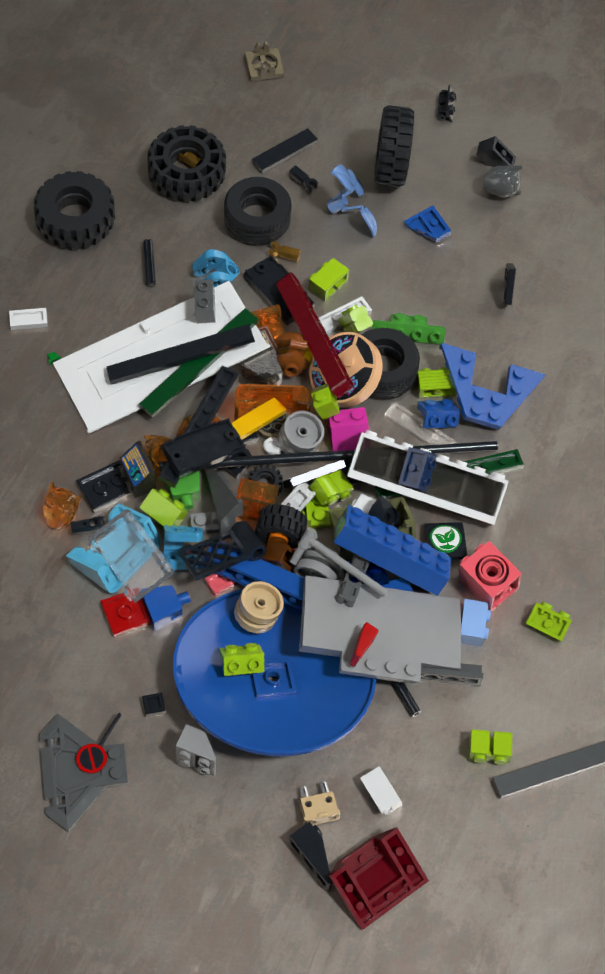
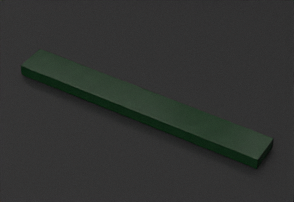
M245 308L218 333L250 324L252 329L259 322V319ZM226 351L184 363L140 402V407L154 418Z
M518 449L463 461L468 463V468L474 469L477 466L486 469L485 473L492 475L493 472L504 473L521 469L524 466ZM450 465L434 468L431 474V484L427 490L463 482L465 471ZM471 473L468 481L482 478L483 476ZM400 476L389 479L399 482ZM374 485L378 499L381 496H384L387 500L405 496Z

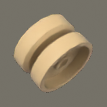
M262 581L252 582L243 589L235 605V619L242 628L256 634L265 633L272 629L281 614L284 605L283 597L278 589L269 583Z

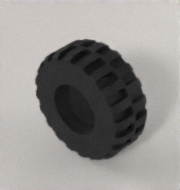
M392 105L383 108L374 180L379 185L395 187L405 185L414 129V111L411 108Z
M192 125L169 128L166 132L159 134L157 139L152 141L151 147L148 149L147 165L149 180L158 192L161 191L162 195L167 198L170 197L174 201L190 202L195 200L196 202L204 197L207 198L212 195L213 191L216 192L220 188V184L225 179L226 152L223 149V144L220 140H217L214 134L207 132L204 128H196V126ZM186 152L193 153L203 161L199 166L191 169L179 168L173 164L179 160L177 157L179 153L184 155Z
M67 171L64 174L54 175L52 179L49 178L44 182V186L38 189L37 195L34 198V214L37 229L50 243L57 244L60 248L85 249L93 244H98L102 238L104 239L109 234V230L114 225L115 206L110 188L101 179L95 178L90 173L85 174L82 171ZM75 204L83 205L89 209L86 213L79 216H68L60 212L66 206Z

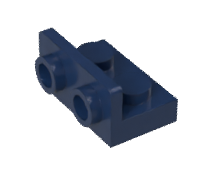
M409 447L398 484L426 492L431 484L432 471L436 466V455L428 451Z

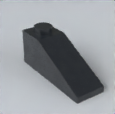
M309 821L289 836V844L328 892L331 890L332 881L329 878L330 870L322 837L323 834L316 825L313 826Z

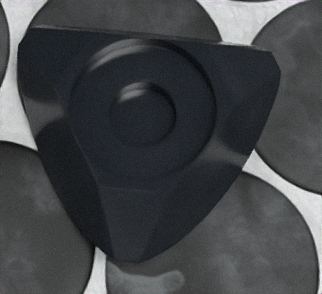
M381 496L372 505L368 515L375 516L383 523L397 527L400 521V514L384 496Z

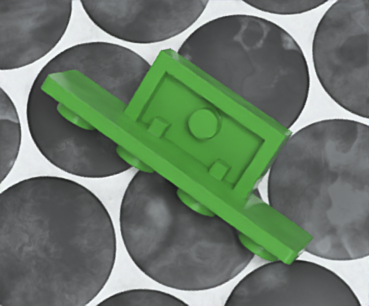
M403 313L391 314L390 321L373 320L372 329L390 328L400 331L411 338L413 342L444 343L445 327L427 325V317L422 315L408 316Z

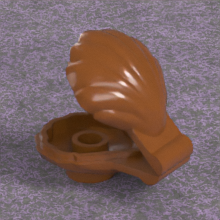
M294 331L286 332L280 335L278 340L291 343L287 353L279 355L274 360L275 368L288 377H295L303 374L309 368V362L304 357L308 345L301 333Z

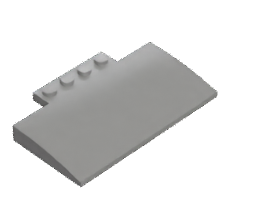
M305 576L299 644L300 652L340 657L339 673L417 685L421 681V667L460 670V599L385 588L389 592L383 597L369 586L362 584L354 606L348 607L346 603L340 604L336 601L338 594L341 592L343 581ZM365 622H368L377 628L379 632L357 665L352 667L350 666L351 658L359 633Z

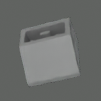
M186 724L176 744V761L183 767L197 769L203 775L208 776L210 774L214 776L216 773V757L206 733Z

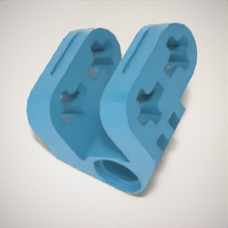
M214 249L205 251L192 264V271L196 277H203L212 269L216 270L204 279H213L214 287L227 281L231 283L239 274L238 266L226 253Z
M164 525V568L188 570L178 556V551L184 547V542L202 541V528L184 527V525H180V527ZM194 554L186 555L187 558L194 560L197 556ZM196 566L195 570L201 569L202 567Z

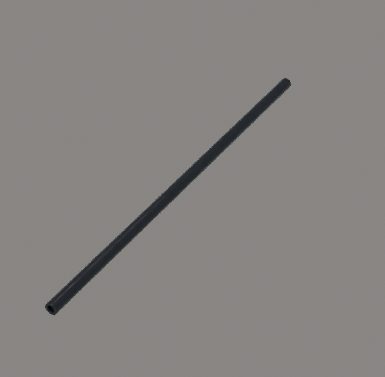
M497 441L423 445L413 446V448H423L431 451L432 454L496 451L498 450ZM393 447L361 449L358 459L391 457ZM399 449L396 457L406 456L408 451ZM355 450L232 457L207 468L353 459ZM159 461L160 471H162L167 461Z

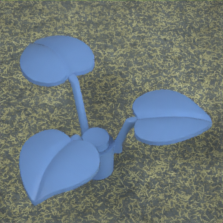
M343 165L336 166L331 171V174L345 188L337 196L327 201L329 210L334 214L339 210L345 212L346 210L360 209V213L374 238L377 232V222L372 212L362 205L346 207L348 204L347 195L354 190L358 196L364 194V188L360 180L351 169L346 170Z

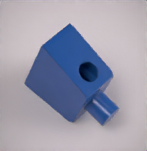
M173 585L141 590V597L154 631L183 616L182 605L191 603L188 592L176 594Z

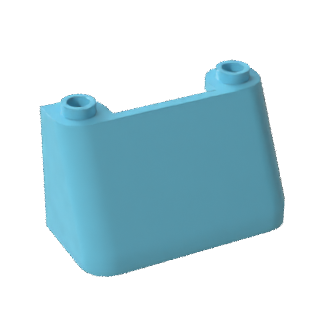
M120 503L109 513L108 520L111 527L87 552L82 547H75L66 555L68 561L75 568L109 593L117 592L158 550L161 544V538L150 517Z

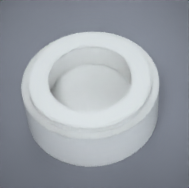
M270 437L264 441L263 451L266 455L281 453L282 450L278 444V438Z

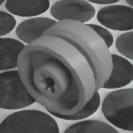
M293 412L287 417L278 433L280 449L285 454L315 452L324 437L323 424L311 412Z
M313 547L304 551L294 568V573L303 578L307 575L337 580V576L342 571V567Z

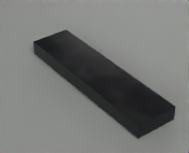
M307 128L252 158V163L263 174L317 144L318 139Z

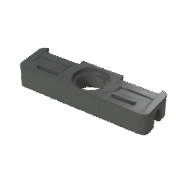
M354 553L351 565L366 574L370 561ZM347 572L336 601L340 604L344 602L346 606L353 607L362 581L357 579V583L351 582L349 577L355 576Z

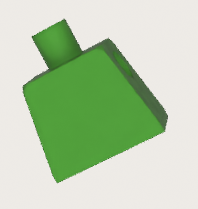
M199 471L181 477L175 488L165 484L172 501L175 499L185 505L184 509L187 511L194 508L193 501L200 500Z

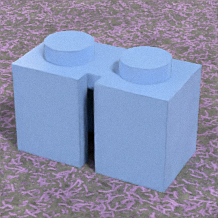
M464 600L461 614V643L482 646L483 640H487L489 628L485 627L486 622L490 621L491 610H487L488 602Z

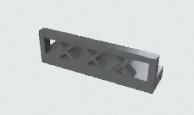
M461 663L459 671L421 667V681L480 687L483 681L482 665Z

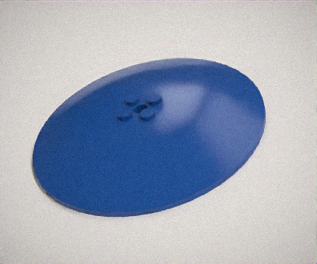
M241 589L212 600L198 610L186 623L177 640L173 656V677L176 690L183 705L193 719L211 735L228 745L247 752L267 756H295L311 753L326 748L348 735L361 722L371 705L375 692L376 678L339 673L340 657L299 651L302 611L284 603L283 610L271 630L265 633H252L242 628L235 619L234 609L243 591ZM247 643H256L261 646L264 652V672L224 675L219 648H225L227 645L245 646ZM274 676L278 678V681H270L268 677Z

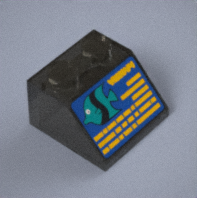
M137 441L119 458L120 466H118L121 477L126 479V488L129 493H133L134 498L148 494L152 489H156L155 470L141 441Z

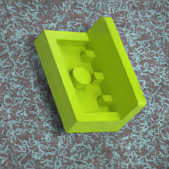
M247 643L245 646L227 645L225 648H219L225 676L264 672V652L259 644Z

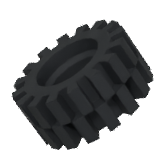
M270 464L266 465V467L260 465L259 469L257 466L254 467V471L251 470L248 477L250 494L253 493L252 497L254 498L258 496L259 501L262 498H265L264 502L268 501V498L272 501L274 496L278 497L279 492L281 493L283 476L280 474L279 469L276 470L275 466L269 468ZM262 478H268L272 480L273 484L270 487H261L258 481Z

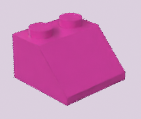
M365 407L340 410L339 414L327 418L326 422L332 451L356 450L361 432L365 433L366 430H369ZM364 438L361 449L370 448V439Z

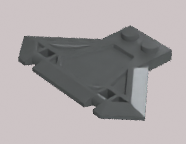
M59 714L39 734L40 741H46L47 747L41 748L45 800H51L52 806L45 807L46 815L66 831H69L105 788L128 785L124 743L102 746L107 754V763L101 771L95 774H88L79 769L76 763V756L83 746L93 743L98 744ZM60 740V745L55 746V741ZM60 799H65V804L60 805Z

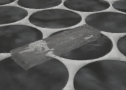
M396 402L384 414V418L426 445L456 444L455 440L438 429L424 428V420Z

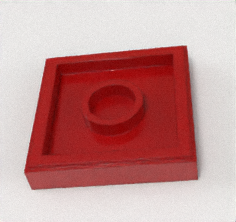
M138 588L100 600L113 637L151 625V619Z

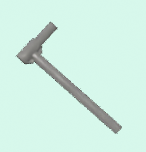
M307 527L298 543L296 551L290 559L292 564L296 565L304 551L313 547L381 596L385 597L389 591L317 541V532L313 528Z

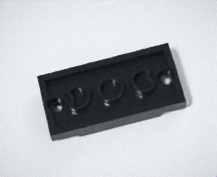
M269 255L268 258L258 262L248 270L246 269L243 277L286 325H289L295 320L276 285L289 272L281 264H278L272 255ZM305 291V293H306V295H307V297H308L310 303L312 304L313 308L315 309V308H316V304L313 302V300L308 296L307 292Z
M227 418L176 436L173 440L161 444L160 449L179 479L244 453L246 444L243 443L230 419Z

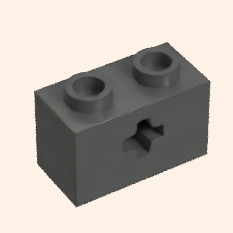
M213 279L195 280V315L197 324L216 323Z

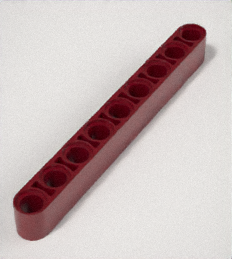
M289 272L276 285L305 341H307V345L328 386L337 398H341L354 388V384L299 280L292 272Z

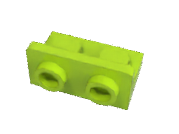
M314 496L305 506V511H302L308 520L307 527L313 529L330 528L328 504L321 505L317 497Z
M544 601L541 604L536 602L526 624L562 642L573 621L569 619L571 615L562 610L559 613L551 610L553 606Z

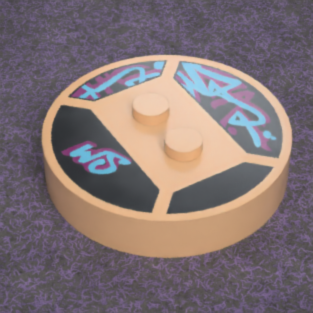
M342 332L331 336L330 340L354 384V388L341 398H337L338 406L346 408L360 404L374 392L380 381L383 365L381 354L371 341L358 333ZM314 357L312 358L309 371L313 390L327 384Z

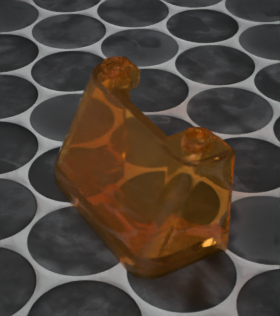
M239 385L235 390L234 421L274 397L286 409H291L290 415L297 411L310 412L311 391L306 386Z

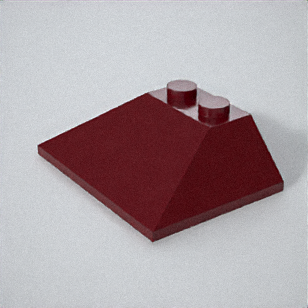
M398 827L380 833L365 841L340 859L329 874V878L361 930L368 927L429 881Z

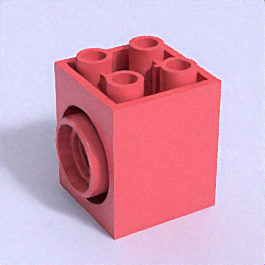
M488 541L485 545L483 543L475 549V553L470 557L467 555L461 560L458 580L478 601L488 602L487 610L493 611L519 589L522 573Z

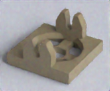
M264 41L262 48L260 43L257 42L254 46V51L245 52L251 81L284 77L278 48L270 49L267 41ZM265 56H271L276 61L269 62L268 60H266ZM260 57L258 64H252L255 58ZM263 63H266V64L269 65V67L266 68L265 64L262 65L261 67H260V65L263 64Z

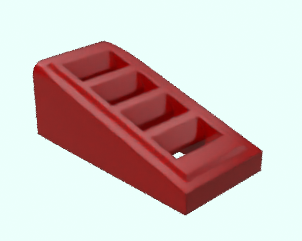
M365 622L359 633L351 658L350 666L352 667L357 665L379 632L377 628L368 622Z

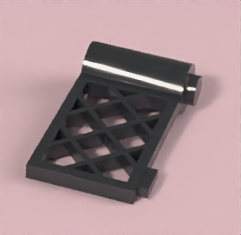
M239 521L236 522L232 530L193 546L189 544L180 548L178 556L195 581L248 559L257 561L265 556L267 549L249 523ZM228 538L232 540L231 545L221 543ZM208 546L215 547L213 552L204 551V548ZM219 548L228 550L226 555L219 554L217 551ZM232 551L242 554L237 557L230 556ZM196 554L197 556L194 560L187 558L186 555ZM201 556L210 557L209 562L199 561ZM214 558L224 560L220 564L213 563ZM196 566L206 567L205 570L199 573L195 571Z

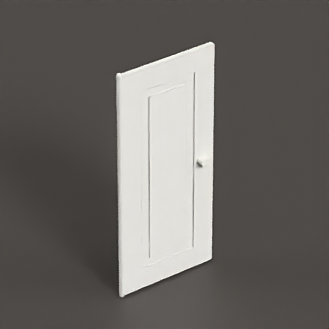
M230 281L214 287L216 323L197 324L195 297L53 362L56 371L87 427V433H92L142 409L139 403L184 363L112 385L106 366L217 334L245 309ZM255 325L251 329L255 342L227 350L189 386L218 373L222 365L229 368L269 349L270 345L266 343Z

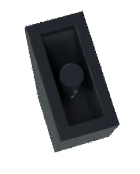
M496 136L479 142L476 156L486 166L514 165L516 156Z

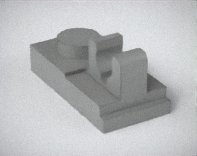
M215 512L190 514L191 527L202 528L203 533L220 532Z

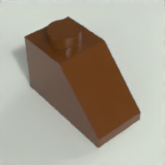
M268 541L266 545L267 552L261 559L294 573L296 565L292 564L290 559L295 551L287 544Z

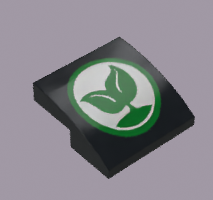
M463 522L424 523L426 543L432 548L446 553L451 557V560L463 559L467 556Z

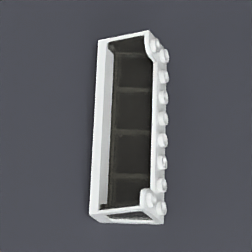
M366 430L365 433L361 432L347 474L348 477L493 525L495 524L509 483L508 480H505V475L496 472L489 475L485 473L486 469L477 466L471 469L467 467L468 463L459 460L453 463L448 461L449 457L438 454L436 466L431 474V484L426 492L402 486L398 482L408 448H413V445L402 442V445L394 443L395 439L384 436L383 439L378 438V433ZM420 448V450H424V451L431 452V451H429V450Z

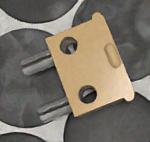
M323 782L320 783L322 794L309 796L306 786L300 787L302 796L300 798V807L304 818L303 826L309 821L314 826L340 819L341 811L337 808L333 791L329 792L327 782H324V785Z

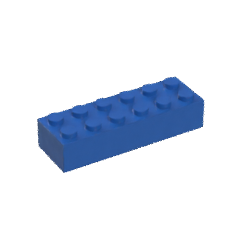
M351 505L347 506L337 521L334 537L335 544L436 596L439 595L449 581L451 557L446 553L437 551L429 544L422 543L412 535L405 534L397 530L396 527L387 525L377 517L370 516L360 508Z

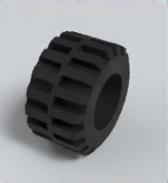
M269 504L260 510L255 533L266 545L269 541L270 532L285 534L289 537L287 545L292 549H296L306 531L308 520L301 511L291 506Z

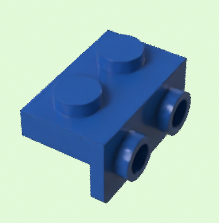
M428 399L426 401H418L417 409L424 416V428L458 426L461 410L452 400L434 401Z

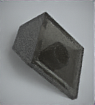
M272 346L240 362L239 383L241 385L268 390L276 388L282 383L283 371Z

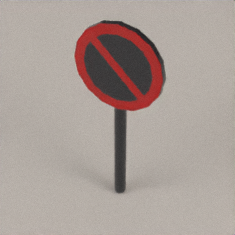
M121 713L117 714L99 744H87L78 751L76 763L83 772L95 774L105 767L107 754L102 746L120 719Z

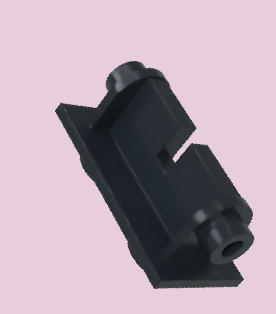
M448 85V90H442L439 93L440 106H438L437 116L440 120L449 118L453 122V115L456 113L454 102L457 101V96L450 85Z

